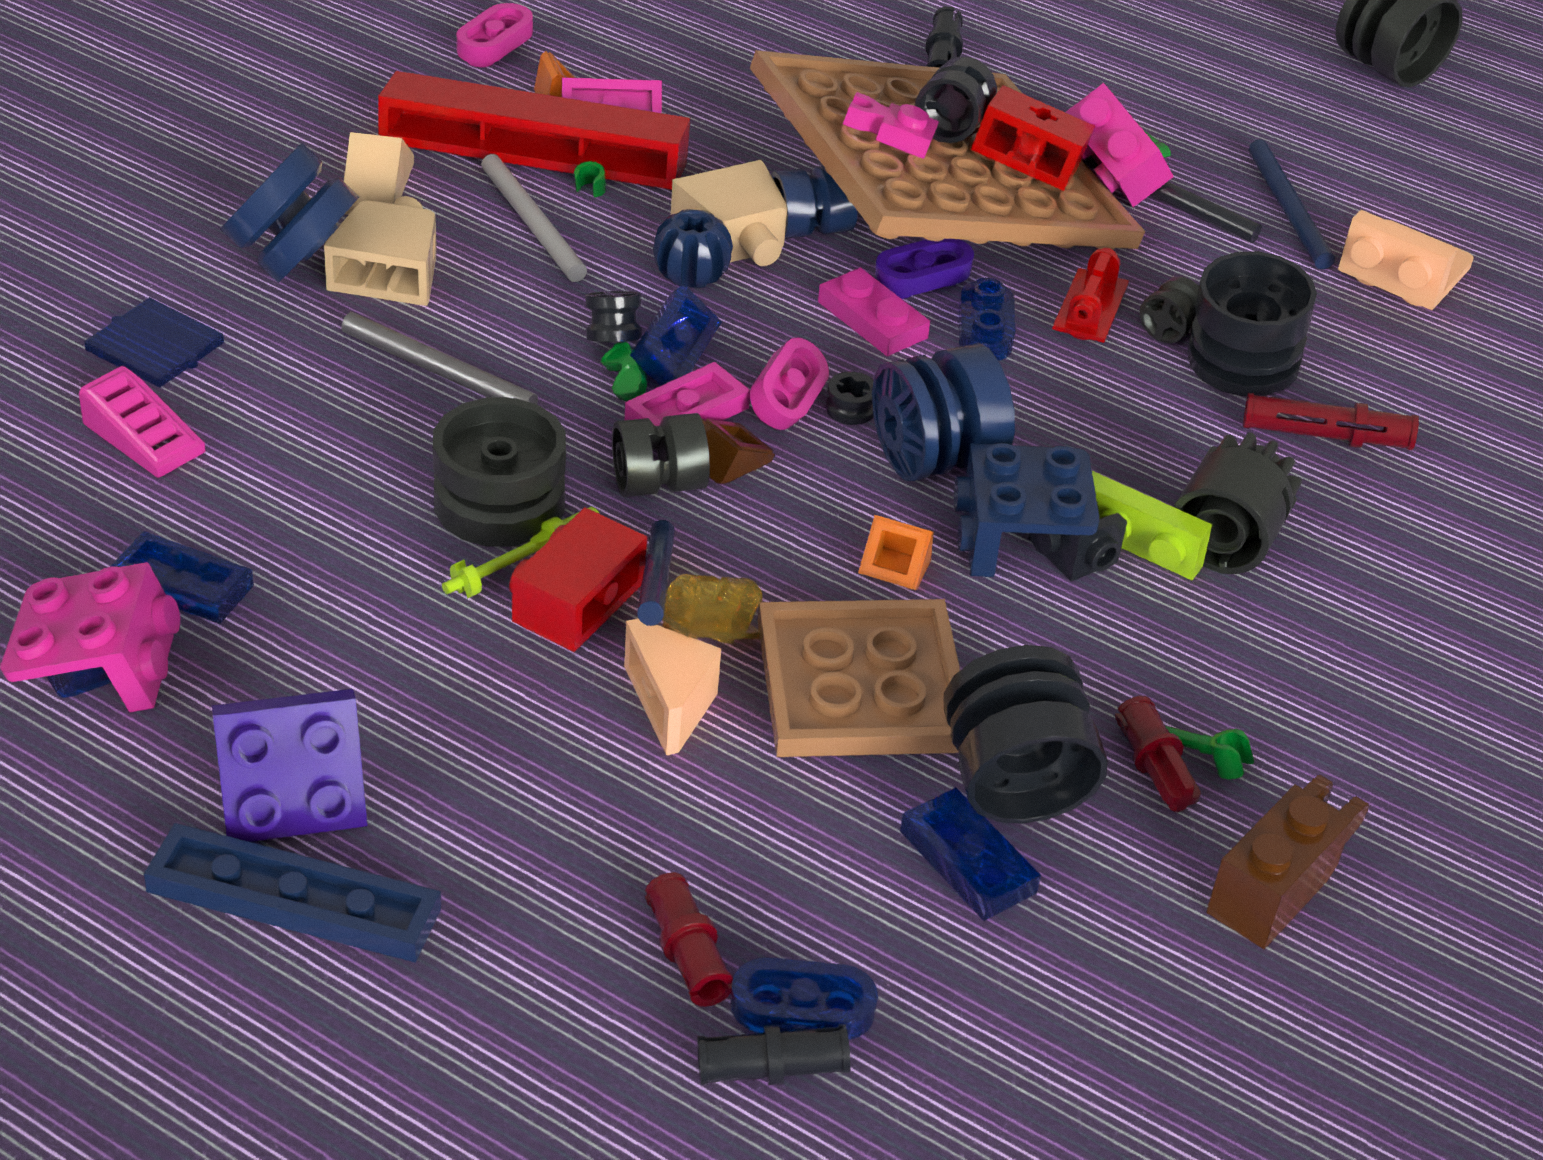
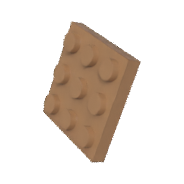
M945 599L759 602L757 621L776 757L959 753L952 743L951 727L946 721L943 710V693L953 676L960 671Z

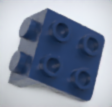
M1006 443L970 444L966 476H956L954 510L955 512H964V515H960L958 523V550L968 551L970 576H995L1002 532L1093 535L1098 530L1100 519L1090 456L1083 449L1068 446H1019Z

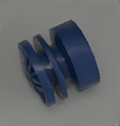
M978 342L937 351L931 359L926 355L907 358L906 361L902 359L883 363L876 371L872 387V405L877 435L886 459L895 472L905 481H916L929 478L930 475L949 473L955 464L960 468H967L970 444H1013L1015 409L1010 386L1001 364L992 351Z

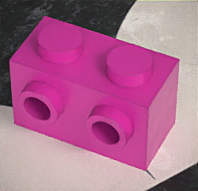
M1104 83L1065 112L1095 125L1082 159L1085 160L1091 155L1099 165L1093 169L1099 180L1111 193L1118 189L1132 207H1135L1174 177L1159 148Z

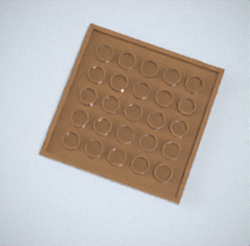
M755 50L750 65L751 71L764 86V90L770 94L782 110L784 116L804 139L805 144L823 164L826 172L832 176L845 193L848 201L854 205L869 225V229L876 235L887 239H896L899 236L923 237L936 242L946 238L964 239L977 244H985L988 241L1011 242L1019 246H1029L1031 243L1053 244L1065 249L1072 248L1073 246H1091L1099 249L1110 248L1112 250L1115 248L1138 249L1145 234L1144 229L1082 160L1069 184L1062 191L970 150L980 124L972 134L962 141L944 143L932 139L924 159L877 141V134L856 130L843 125L848 108L856 92L869 96L886 107H889L891 103L899 106L904 104L915 106V100L920 90L939 68ZM992 73L997 85V92L1004 85L1022 93L1006 74Z

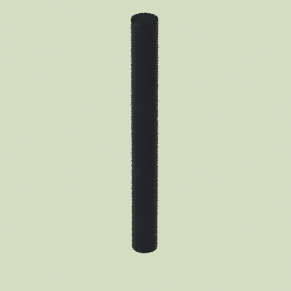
M1091 155L1085 160L1081 159L1092 169L1099 166ZM1166 182L1150 194V196L1250 243H1254L1261 232V224L1170 182Z

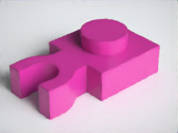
M856 92L848 108L843 125L856 130L877 134V141L924 159L939 121L929 118L927 112L919 107L908 104L899 106L894 103L886 107L873 98Z

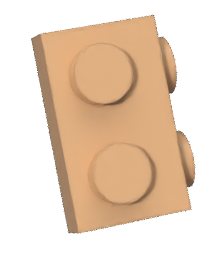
M1360 210L1352 218L1338 270L1355 277L1365 285L1376 286L1400 296L1411 305L1423 306L1433 310L1468 272L1474 258L1469 252L1392 220L1382 219Z

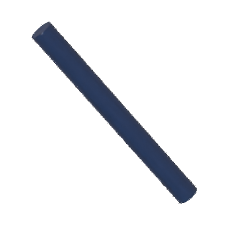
M1262 139L1255 140L1248 149L1255 164L1318 269L1329 268L1335 261L1334 254L1266 141Z
M667 520L656 521L650 531L637 611L639 620L647 626L659 624L664 616L675 534L674 526Z

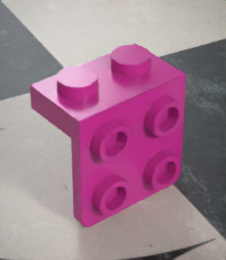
M148 562L123 567H107L100 571L63 578L53 577L44 579L31 585L25 592L0 669L8 681L17 682L103 667L129 712L152 709L155 707L161 681L166 678L168 673V655L173 636L180 629L178 605L172 596L166 595Z

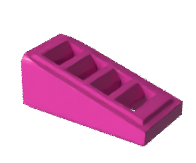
M120 366L81 387L79 399L83 424L155 477L160 478L206 452L205 443L141 378L125 366ZM166 439L171 441L156 450L152 448Z

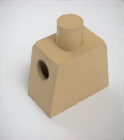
M762 160L673 179L671 215L685 209L705 210L711 212L715 218L722 220L732 239L733 250L730 262L752 258L757 265L768 266L779 258L785 242L787 205Z
M401 196L393 204L370 200L359 202L324 244L326 290L427 306L430 300L436 262L435 213L431 210L423 209L416 199L409 196Z

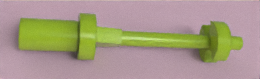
M588 507V509L599 513L595 507ZM579 512L563 520L553 517L542 522L541 531L533 536L530 542L478 567H474L473 564L466 567L464 559L451 565V579L442 583L443 591L447 595L456 590L459 594L465 591L467 599L479 594L482 590L481 578L536 553L548 542L557 527L566 525Z

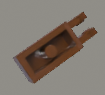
M1320 774L1313 778L1303 789L1294 784L1222 858L1206 913L1264 950L1329 880L1339 863L1345 843L1352 834L1354 835L1366 817L1369 803L1357 796H1353L1348 803L1340 810H1337L1327 804L1333 782Z

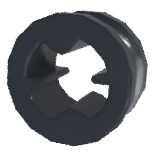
M853 371L834 375L828 384L827 392L829 396L826 401L828 415L834 420L848 425H859L870 421L874 417L872 405L874 379L863 373Z

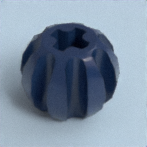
M693 209L681 210L679 213L669 215L657 229L653 246L655 263L663 276L670 279L674 285L704 288L707 284L717 282L728 270L733 250L731 235L723 221L715 218L711 212Z

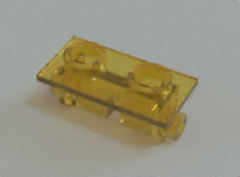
M682 574L668 587L661 627L694 639H698V637L713 638L727 644H733L735 639H760L759 630L750 625L759 607V603L762 602V591L756 582L749 578L722 577L719 580L715 576Z

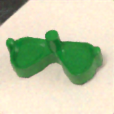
M627 342L616 343L613 348L604 354L601 362L608 371H620L613 383L612 390L618 399L627 402L645 393L647 374L641 369L634 349Z

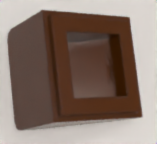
M702 419L708 441L709 477L715 483L725 484L772 462L775 456L773 450L742 424Z

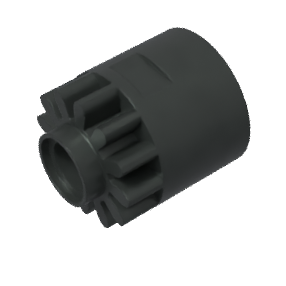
M1248 432L1241 444L1238 445L1232 435H1225L1218 447H1210L1176 501L1175 508L1212 524L1203 567L1222 574H1240L1252 570L1265 558L1297 501L1295 495L1302 484L1300 477L1289 475L1295 464L1294 458L1284 457L1280 459L1277 456L1278 443L1276 441H1270L1266 446L1258 445L1256 436Z

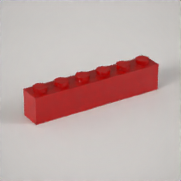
M395 71L378 95V135L402 138L407 146L412 148L484 159L489 154H496L504 163L574 174V170L579 164L592 161L604 167L605 179L672 190L673 179L681 178L687 164L691 119L688 117Z

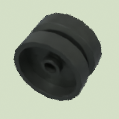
M486 397L462 403L444 414L433 429L434 512L443 527L465 541L483 546L513 547L530 542V539L541 531L542 522L553 517L561 519L565 512L566 431L557 417L538 404L508 397Z

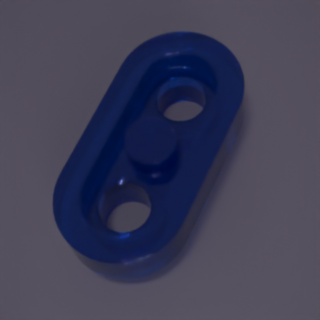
M980 278L966 284L961 291L959 304V346L979 342L989 348L998 361L1007 358L1013 350L1016 332L1014 294L1002 282L994 278Z
M764 957L748 961L736 971L732 981L730 1006L736 1020L745 1028L757 1033H763V1026L779 1024L780 1031L837 1027L840 1024H846L848 1038L852 1040L865 1034L872 1026L875 1019L878 991L871 977L854 966ZM839 1008V1009H843V1010H845V1011L830 1010V1009Z

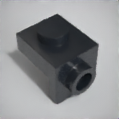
M1115 513L1100 519L1098 530L1093 535L1029 533L1028 539L1040 554L1045 555L1070 581H1074L1091 573L1104 571L1117 563L1121 553L1127 520L1119 513Z

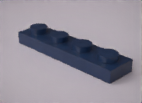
M178 823L173 824L144 872L147 893L416 963L441 911V891Z

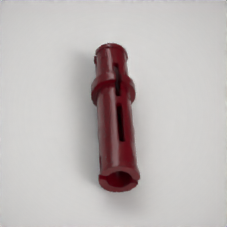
M1248 393L1243 418V428L1248 429L1251 427L1296 435L1349 441V447L1361 448L1363 443L1406 448L1411 451L1415 447L1419 426L1418 415L1409 416L1368 410V404L1356 402L1354 408L1305 400L1254 395V393ZM1278 413H1284L1298 416L1324 419V421L1316 422L1309 420L1279 417L1276 415ZM1343 421L1363 425L1381 426L1383 427V429L1376 430L1356 426L1338 425L1336 424V422Z

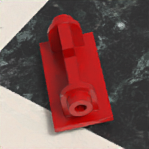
M1110 248L1098 249L1091 254L1087 270L1078 268L1052 330L1070 334L1077 339L1105 343L1129 285V280L1118 278L1121 263L1114 250Z

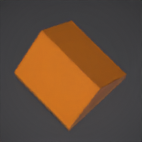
M545 51L540 55L534 91L539 94L562 97V78L576 77L551 52Z
M874 515L858 573L917 590L931 562L934 532Z

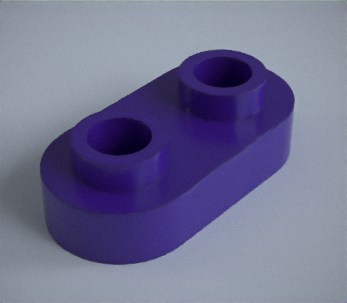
M946 238L938 242L925 239L891 248L878 255L874 278L901 299L909 298L913 295L953 286L967 280L972 271L974 251L967 242L961 239Z

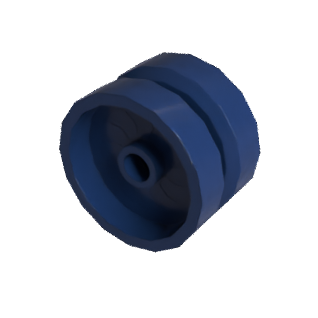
M303 143L280 164L220 228L240 248L250 247L268 228L276 234L259 253L257 264L278 283L302 259L307 261L340 226L337 222L359 198L339 177L329 179L310 197L304 190L321 172L322 161Z

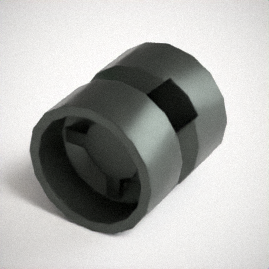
M698 413L665 416L659 426H655L649 418L614 422L612 428V455L616 482L622 497L657 494L662 484H666L671 492L707 488L710 473L708 441L702 418ZM652 449H657L658 460H653Z

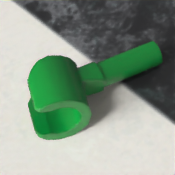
M588 161L579 164L575 168L576 192H579L583 185L592 183L595 198L605 193V170L601 164Z
M1165 726L1170 733L1180 738L1183 747L1198 750L1203 754L1213 755L1218 776L1223 779L1242 777L1244 775L1242 763L1253 764L1255 762L1249 739L1242 730L1229 729L1210 736Z

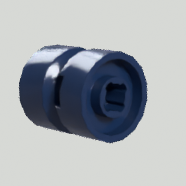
M824 166L815 167L811 175H808L802 168L774 171L771 174L787 205L785 239L810 236L814 228H817L822 234L848 232L854 229L858 211L848 201L845 193L832 176L826 172Z

